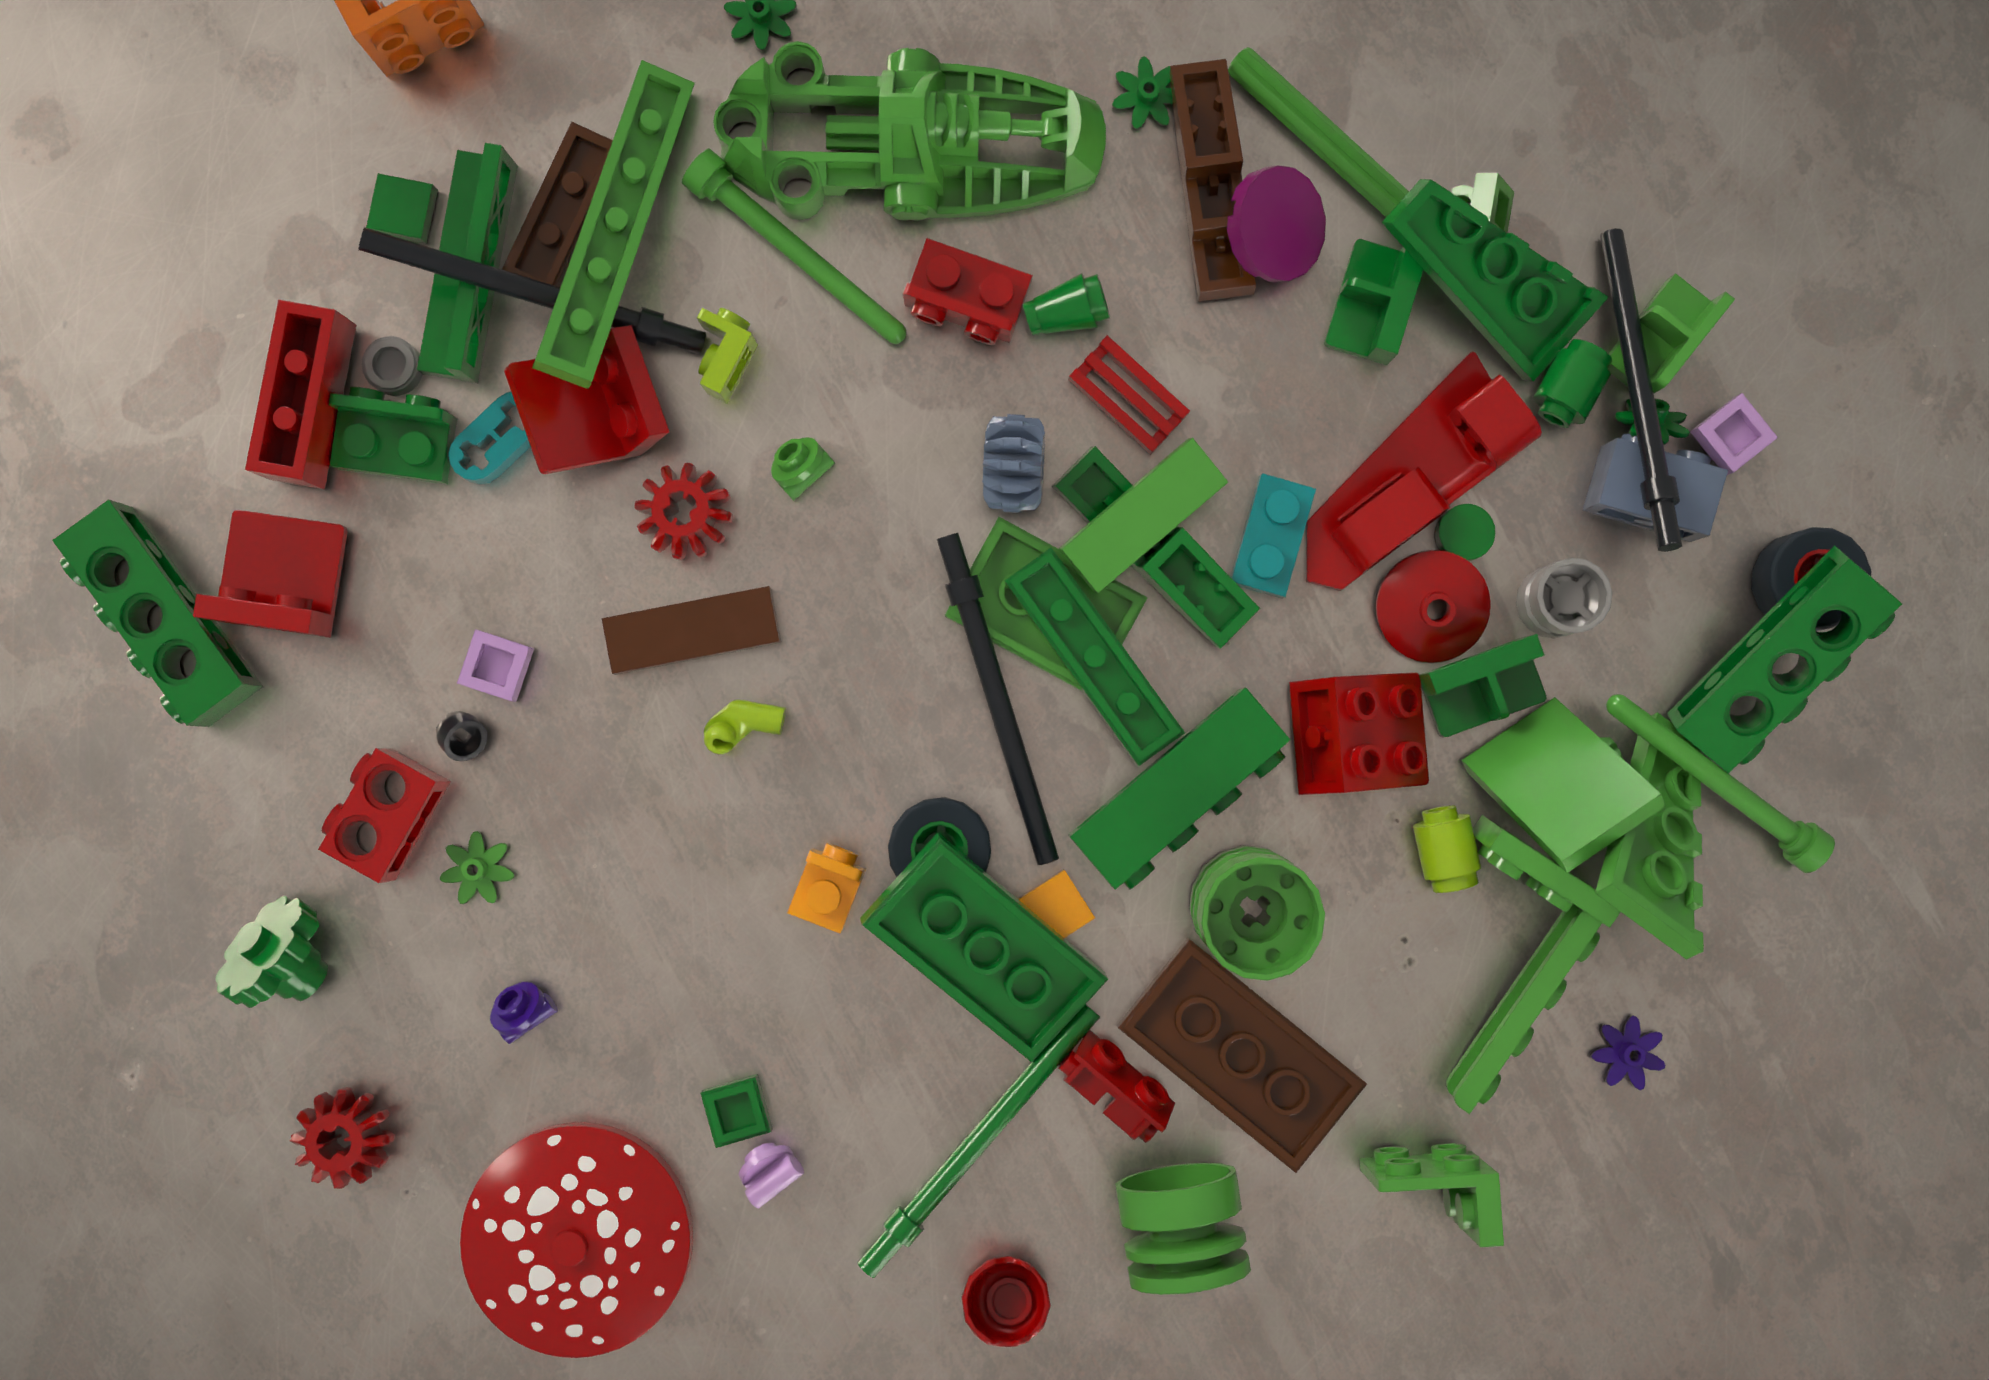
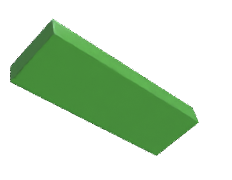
M1188 438L1063 544L1059 550L1093 592L1099 593L1224 487L1228 481L1194 438Z

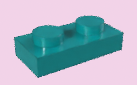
M1263 473L1259 476L1230 576L1239 587L1281 599L1286 597L1316 488Z

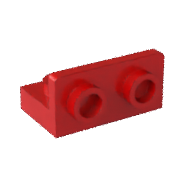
M926 238L910 283H906L903 292L904 305L912 308L910 314L922 322L934 326H942L944 320L965 327L964 334L978 342L995 345L997 339L1010 343L1023 308V303L1032 283L1033 275Z

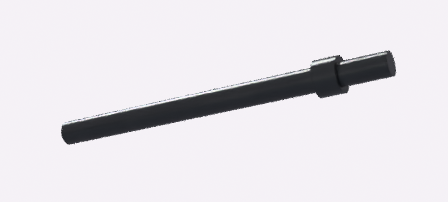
M366 227L363 228L358 247L360 251L553 309L560 287ZM618 305L611 325L612 328L632 325L636 339L639 342L655 346L658 341L697 354L701 353L706 338V332L664 320V313L641 307L638 312Z
M1614 228L1603 232L1600 238L1645 481L1640 484L1644 509L1651 510L1658 551L1668 552L1682 547L1675 505L1680 502L1676 478L1669 476L1624 232L1622 229Z
M959 533L947 535L937 539L950 583L945 584L951 606L957 605L1037 865L1048 864L1058 860L1059 856L979 598L984 597L978 575H971Z

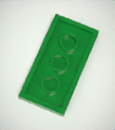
M938 832L860 917L861 924L1030 1062L1037 1058L1108 980L1107 975L1102 969Z

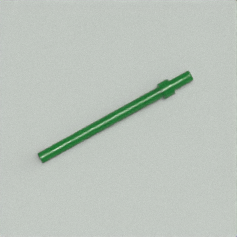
M1087 1004L1084 1005L1037 1058L1028 1065L905 1208L898 1206L884 1222L886 1230L857 1262L867 1275L875 1278L903 1245L910 1247L923 1232L924 1227L922 1223L1100 1019V1016Z

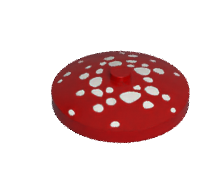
M591 1122L562 1123L535 1131L520 1139L498 1156L484 1171L469 1197L464 1212L460 1238L461 1260L469 1289L475 1301L487 1318L506 1336L531 1350L546 1355L566 1358L592 1357L609 1353L630 1344L650 1330L667 1312L679 1293L690 1266L693 1250L692 1215L685 1191L670 1165L650 1145L624 1130L609 1125Z

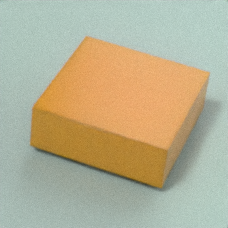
M1064 869L1018 898L1020 902L1063 938L1095 919V916Z

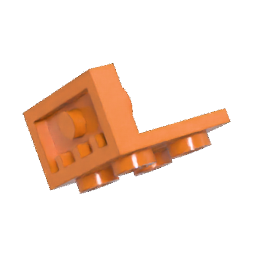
M334 0L353 37L386 77L394 73L404 74L415 70L424 62L426 56L443 47L454 48L465 44L474 36L476 30L484 26L483 20L470 0H397L386 7L382 1L379 2L378 0Z

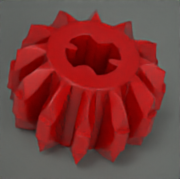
M685 463L681 470L680 479H677L672 468L666 465L661 468V475L665 482L664 485L659 487L650 479H646L643 483V487L650 494L654 495L652 501L643 499L635 501V509L637 511L652 515L637 525L638 531L643 535L656 533L652 539L651 548L658 553L664 551L672 543V557L676 560H684L687 554L688 543L691 544L692 550L698 557L707 556V548L702 539L708 535L718 544H722L725 540V536L714 528L715 522L723 524L733 522V514L724 509H715L726 503L731 496L725 488L711 491L716 484L717 476L710 470L703 473L696 481V467L692 463ZM684 499L691 506H694L695 503L697 505L696 508L689 512L691 521L687 524H683L676 517L672 520V516L679 512L677 503Z
M344 1087L337 1091L335 1097L327 1092L314 1098V1109L306 1108L299 1112L296 1118L305 1129L293 1133L289 1141L295 1145L305 1146L306 1152L296 1158L295 1165L301 1167L310 1162L315 1165L311 1182L320 1183L330 1175L334 1189H342L349 1184L351 1178L359 1184L364 1183L372 1177V1167L380 1168L387 1163L389 1156L381 1146L393 1142L396 1134L389 1130L380 1129L379 1124L390 1117V1111L383 1109L375 1114L370 1111L374 1103V1094L366 1093L355 1100L352 1088ZM341 1127L349 1134L344 1141H351V1145L346 1148L342 1147L337 1141L338 1138L342 1137V1134H335V1131Z

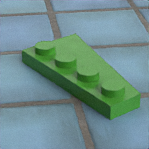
M1657 712L1651 715L1660 723H1662L1671 731H1673L1675 734H1677L1679 737H1681L1683 740H1685L1687 743H1689L1691 746H1693L1695 749H1697L1699 752H1701V750H1699L1695 745H1693L1689 740H1687L1675 729L1672 722H1670L1660 713ZM1638 735L1630 766L1662 794L1665 807L1608 845L1595 893L1687 960L1704 952L1703 932L1695 929L1694 911L1703 907V885L1694 881V858L1702 854V834L1697 832L1693 822V810L1701 807V782Z

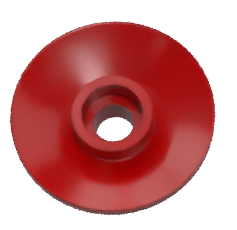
M1443 550L1421 551L1399 561L1382 581L1376 600L1377 621L1382 634L1390 645L1408 658L1428 663L1448 661L1468 651L1482 636L1487 626L1491 609L1488 586L1478 569L1465 558ZM1437 599L1444 600L1447 606L1444 616L1439 619L1429 618L1427 613L1429 604Z

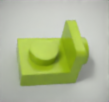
M701 308L697 316L700 325L704 330L721 338L722 341L720 345L711 344L703 356L698 373L703 376L700 385L707 394L728 404L758 344L753 334L747 331L750 323L741 316L725 308H720L717 315Z

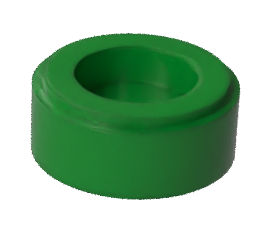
M1461 504L1449 509L1439 518L1435 527V541L1439 550L1452 552L1468 561L1475 560L1486 554L1492 547L1496 534L1493 519L1488 512L1473 504Z

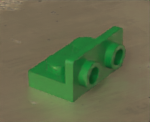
M350 387L349 395L330 393L328 405L338 410L330 459L331 467L340 470L448 484L450 471L449 451L455 438L457 418L440 408V400L408 394L406 395L405 403L384 400L385 393L363 387Z

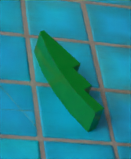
M1096 446L1090 447L1052 485L1087 523L1092 521L1133 486ZM1175 527L1131 565L1178 612L1219 649L1260 609L1183 527Z

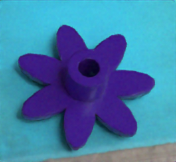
M1634 1015L1628 1018L1623 1034L1610 1025H1602L1601 1031L1603 1036L1612 1047H1604L1594 1051L1591 1054V1058L1600 1063H1613L1607 1073V1084L1609 1086L1616 1085L1627 1073L1633 1086L1638 1090H1643L1645 1087L1643 1067L1656 1071L1665 1069L1664 1061L1658 1056L1649 1053L1662 1041V1033L1651 1032L1640 1037V1022ZM1633 1051L1634 1054L1632 1058H1630V1053Z

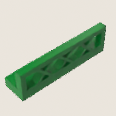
M485 143L483 154L457 150L439 246L440 251L495 268L500 266L518 165L502 145ZM434 274L417 366L419 372L424 375L478 384L494 291Z

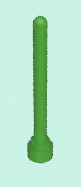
M708 148L694 159L682 178V184L699 199L707 197L712 202L717 199L888 342L899 344L905 339L906 328L900 321L732 182L733 175L727 171V162Z
M1615 694L1608 699L1606 708L1610 715L1779 840V847L1783 850V857L1804 873L1814 872L1830 858L1835 847V840L1818 825L1812 822L1805 824L1803 821L1793 822L1626 696Z

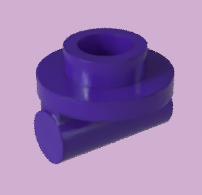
M521 982L507 987L497 996L491 1010L490 1021L501 1037L508 1044H511L558 1012V1008L553 999L547 993L543 994L536 985L530 982Z

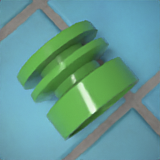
M1243 845L1222 851L1202 867L1192 885L1189 911L1195 932L1223 967L1243 978L1269 981L1290 975L1311 959L1322 939L1325 911L1319 890L1304 871L1268 848ZM1246 897L1253 901L1258 900V905L1263 909L1256 918L1249 913L1244 915L1245 911L1240 904Z
M1222 1163L1179 1164L1137 1172L1115 1183L1122 1227L1135 1231H1146V1233L1133 1237L1124 1244L1127 1259L1134 1261L1128 1267L1129 1282L1132 1289L1142 1293L1159 1295L1189 1294L1230 1285L1245 1278L1251 1271L1249 1255L1246 1250L1240 1249L1247 1242L1243 1227L1229 1223H1218L1235 1216L1242 1210L1237 1172L1234 1166Z

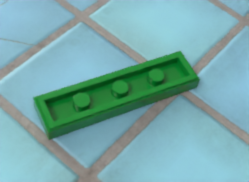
M1052 548L1046 550L1005 580V584L1137 767L1185 734L1182 727Z

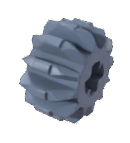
M1007 414V417L993 416L987 424L982 483L983 497L989 508L1003 509V512L1021 513V510H1036L1041 503L1045 465V431L1039 418H1025V415Z

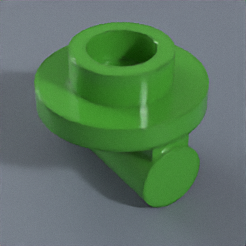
M809 437L791 439L781 445L776 451L771 467V475L794 501L829 470L835 462L815 439Z

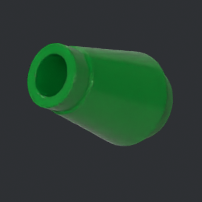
M1083 273L1033 298V300L1023 303L1032 336L1040 333L1047 334L1098 328L1097 322L1110 318L1098 274L1084 278Z

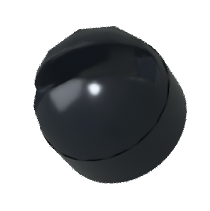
M456 711L448 713L446 718L436 727V739L440 748L449 758L455 761H467L476 757L484 749L487 742V731L473 715ZM459 728L469 733L464 741L454 734Z

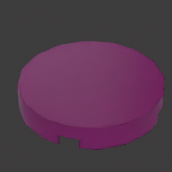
M1277 165L1249 173L1236 187L1231 201H1236L1233 215L1228 216L1227 233L1233 254L1246 272L1253 277L1260 276L1268 282H1286L1305 275L1318 260L1325 241L1326 216L1321 196L1311 180L1296 168Z

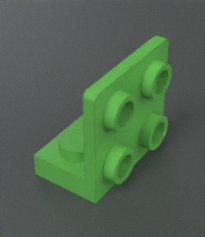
M1457 1143L1436 1144L1431 1146L1432 1154L1409 1155V1149L1404 1147H1382L1374 1150V1157L1359 1159L1360 1171L1379 1192L1443 1189V1202L1447 1216L1453 1217L1454 1222L1479 1247L1504 1246L1499 1173L1475 1153L1467 1151L1466 1145Z

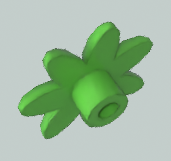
M478 831L473 832L470 836L468 852L459 846L448 845L446 853L459 866L449 868L443 872L440 880L444 883L462 881L458 892L460 904L467 903L474 896L477 889L487 902L495 903L497 893L492 881H510L515 876L508 868L495 865L503 858L507 851V845L499 843L485 851L482 834ZM474 865L478 868L477 874L473 873L472 867Z

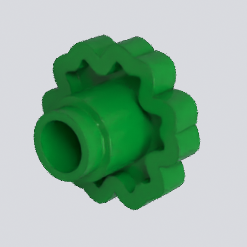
M282 896L276 901L265 905L258 913L255 921L244 925L226 949L224 958L227 962L221 967L215 978L217 992L236 1005L242 1003L248 1008L267 1001L274 993L284 999L292 997L297 1001H303L313 995L323 983L328 972V965L321 959V952L309 942L319 927L317 911L299 898L290 900L286 896Z

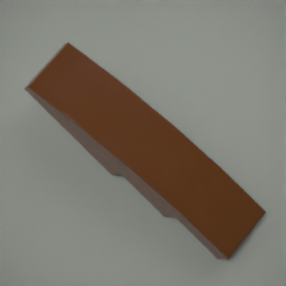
M1220 59L1170 66V80L1175 129L1198 302L1254 295L1256 288L1255 277L1246 272L1232 252L1227 233L1228 216L1233 215L1236 201H1231L1236 187L1243 181L1241 174L1243 156L1227 60Z

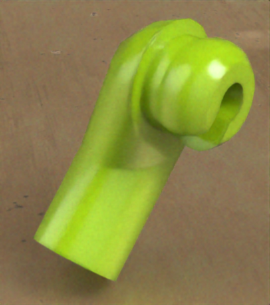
M740 699L733 700L710 718L705 725L704 744L712 753L725 754L730 752L752 730L781 735L786 708Z

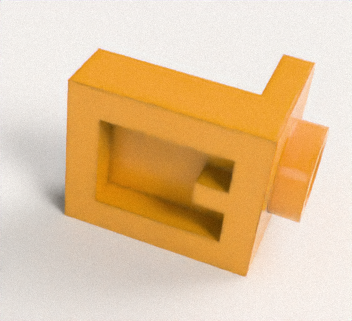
M826 843L823 852L815 848L809 850L806 866L787 913L840 934L866 871V868L855 864L858 855L830 843Z

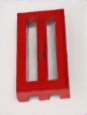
M1108 335L1068 378L1074 386L1150 455L1190 412L1186 406ZM1107 355L1172 416L1168 420L1165 419L1102 361ZM1093 370L1156 427L1158 431L1153 436L1147 433L1087 378Z

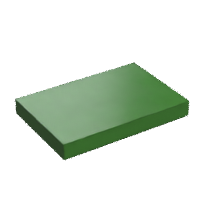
M998 517L970 568L972 576L978 575L984 597L979 598L992 643L1083 692L1005 584V580L1046 550L1052 548L1121 644L1125 641L1148 597L1115 579L1099 593H1094L1058 548ZM950 605L945 617L963 626L957 605Z
M1556 697L1462 760L1467 773L1566 873L1665 807L1662 794Z

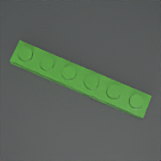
M641 60L532 368L589 389L695 82Z

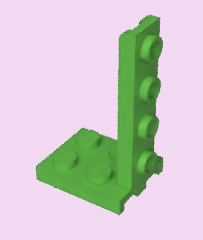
M1484 815L1480 817L1473 827L1475 838L1483 844L1478 850V854L1517 881L1523 872L1530 875L1525 884L1536 891L1542 898L1561 909L1562 913L1446 1080V1087L1453 1096L1455 1103L1468 1114L1472 1112L1478 1102L1485 1104L1494 1095L1501 1081V1075L1498 1074L1511 1055L1513 1057L1519 1056L1528 1046L1534 1033L1531 1025L1543 1008L1549 1010L1560 1000L1567 986V981L1564 980L1565 976L1576 961H1585L1594 951L1600 939V934L1597 930L1603 923L1610 928L1620 914L1618 909L1595 893L1596 889L1571 872L1566 873L1556 862Z

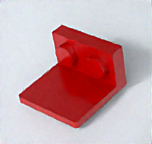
M632 325L610 329L589 389L532 368L535 359L512 362L504 370L538 469L542 474L556 473L641 456L669 433Z
M235 510L231 517L218 597L196 594L193 617L331 638L348 533L347 528L334 523Z
M1418 673L1340 676L1289 682L1299 795L1369 791L1422 786L1429 783L1421 680Z

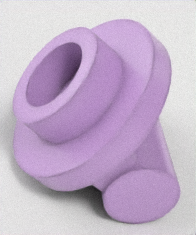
M765 1143L750 1151L744 1159L745 1164L739 1171V1177L746 1187V1196L756 1208L762 1207L804 1174L801 1163L794 1157L790 1147L786 1145L776 1146L774 1143Z

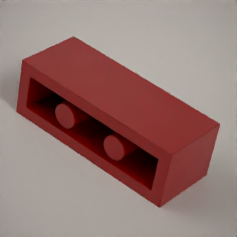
M278 299L245 470L269 480L325 490L338 414L337 409L328 405L330 393L344 394L357 327L354 322L337 310Z

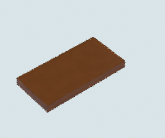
M1189 938L1184 941L1117 1025L1118 1029L1295 1173H1297L1367 1085L1365 1081Z

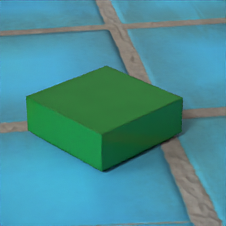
M378 173L366 228L401 239L427 244L438 189L430 183Z
M758 1074L701 1091L700 1094L716 1148L767 1134L773 1130Z

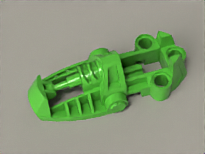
M799 41L787 43L779 48L771 64H768L763 57L751 65L736 80L727 100L721 103L715 111L713 120L715 133L721 144V158L727 162V171L733 175L737 182L757 196L776 204L784 215L795 220L811 218L823 206L825 196H844L848 189H884V211L892 215L893 218L904 221H918L926 218L980 217L1025 210L1086 191L1095 183V179L1098 176L1106 144L1104 116L1095 100L1071 89L1027 75L995 68L940 63L935 55L921 48H902L888 55L887 70H883L881 76L825 75L822 58L814 47ZM803 67L814 72L811 80L803 85H793L786 81L789 73L796 68ZM815 106H835L836 114L879 115H827L825 127L827 150L879 151V153L773 151L774 113H811L812 108ZM1010 114H1041V120L1012 119ZM746 121L756 125V129L750 137H735V139L729 137L730 130L739 122ZM1010 135L1039 137L1042 148L1064 153V170L979 161V139L1008 141ZM794 178H804L812 183L808 193L798 198L788 197L783 193L785 185Z

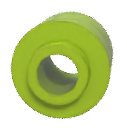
M1455 805L1441 806L1423 811V821L1414 824L1413 830L1424 879L1431 881L1433 892L1447 893L1476 886L1479 883L1477 871L1481 869V863L1470 814H1458Z

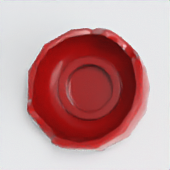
M1009 1256L995 1257L985 1261L969 1275L961 1296L964 1319L974 1335L988 1345L1000 1347H1017L1028 1343L1032 1337H1035L1044 1328L1051 1307L1045 1279L1031 1263Z

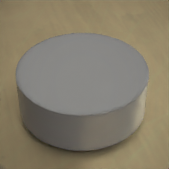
M386 336L379 338L368 346L363 355L362 371L364 377L370 385L387 395L400 396L409 393L419 384L423 375L417 370L420 354L416 348L399 337Z

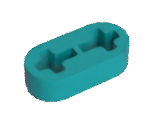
M506 392L498 397L455 438L450 446V465L455 473L469 482L486 484L494 481L531 447L525 430H521L516 426L510 428L503 436L500 435L512 422L511 417L507 414L512 407H516L512 392ZM495 439L497 442L484 455L489 462L484 469H480L475 465L467 469L466 466L471 461L467 450L473 445L482 450Z

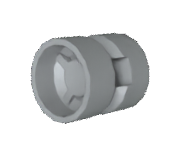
M1569 558L1538 568L1525 577L1518 589L1516 606L1519 618L1529 630L1542 637L1558 638L1591 630L1601 623L1611 608L1613 593L1610 581L1600 567L1585 559Z

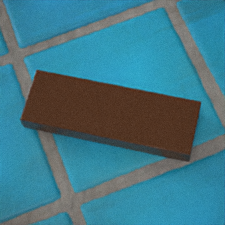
M571 121L502 270L561 288L613 140Z
M770 586L601 618L611 672L614 675L781 643Z

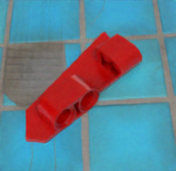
M1470 352L1307 520L1306 582L1340 591L1444 514L1450 508L1452 502L1541 437V427L1528 406L1502 375L1499 374L1494 379L1490 378L1477 353Z

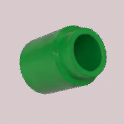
M1580 339L1571 340L1567 348L1559 350L1533 396L1534 402L1540 407L1538 411L1539 416L1545 421L1561 428H1569L1571 423L1584 424L1611 376L1608 368L1612 362V357L1593 343Z

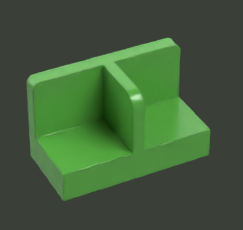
M1676 273L1667 279L1639 315L1654 393L1669 384L1733 303L1734 297L1724 292L1710 301ZM1618 341L1609 353L1612 357V362L1608 369L1614 377L1628 387L1620 341Z

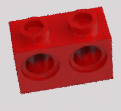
M375 748L372 754L366 753L355 766L350 777V782L354 784V787L345 803H338L325 819L321 831L326 836L318 850L373 881L383 883L396 880L451 781L394 749ZM393 772L399 773L405 782L404 795L396 803L387 797L384 789L387 777ZM364 822L372 825L377 835L376 844L369 853L359 847L356 839L357 831Z

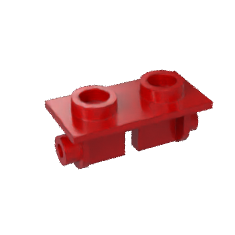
M1089 1030L1083 1037L1076 1053L1071 1051L1059 1065L1058 1069L1065 1074L1063 1080L1093 1105L1108 1092L1114 1099L1105 1107L1103 1114L1128 1134L1131 1139L1135 1140L1139 1137L1147 1143L1158 1130L1162 1133L1166 1129L1175 1102L1169 1098L1166 1089L1161 1083L1152 1077L1142 1075L1128 1063L1122 1051L1114 1043L1107 1039H1100Z

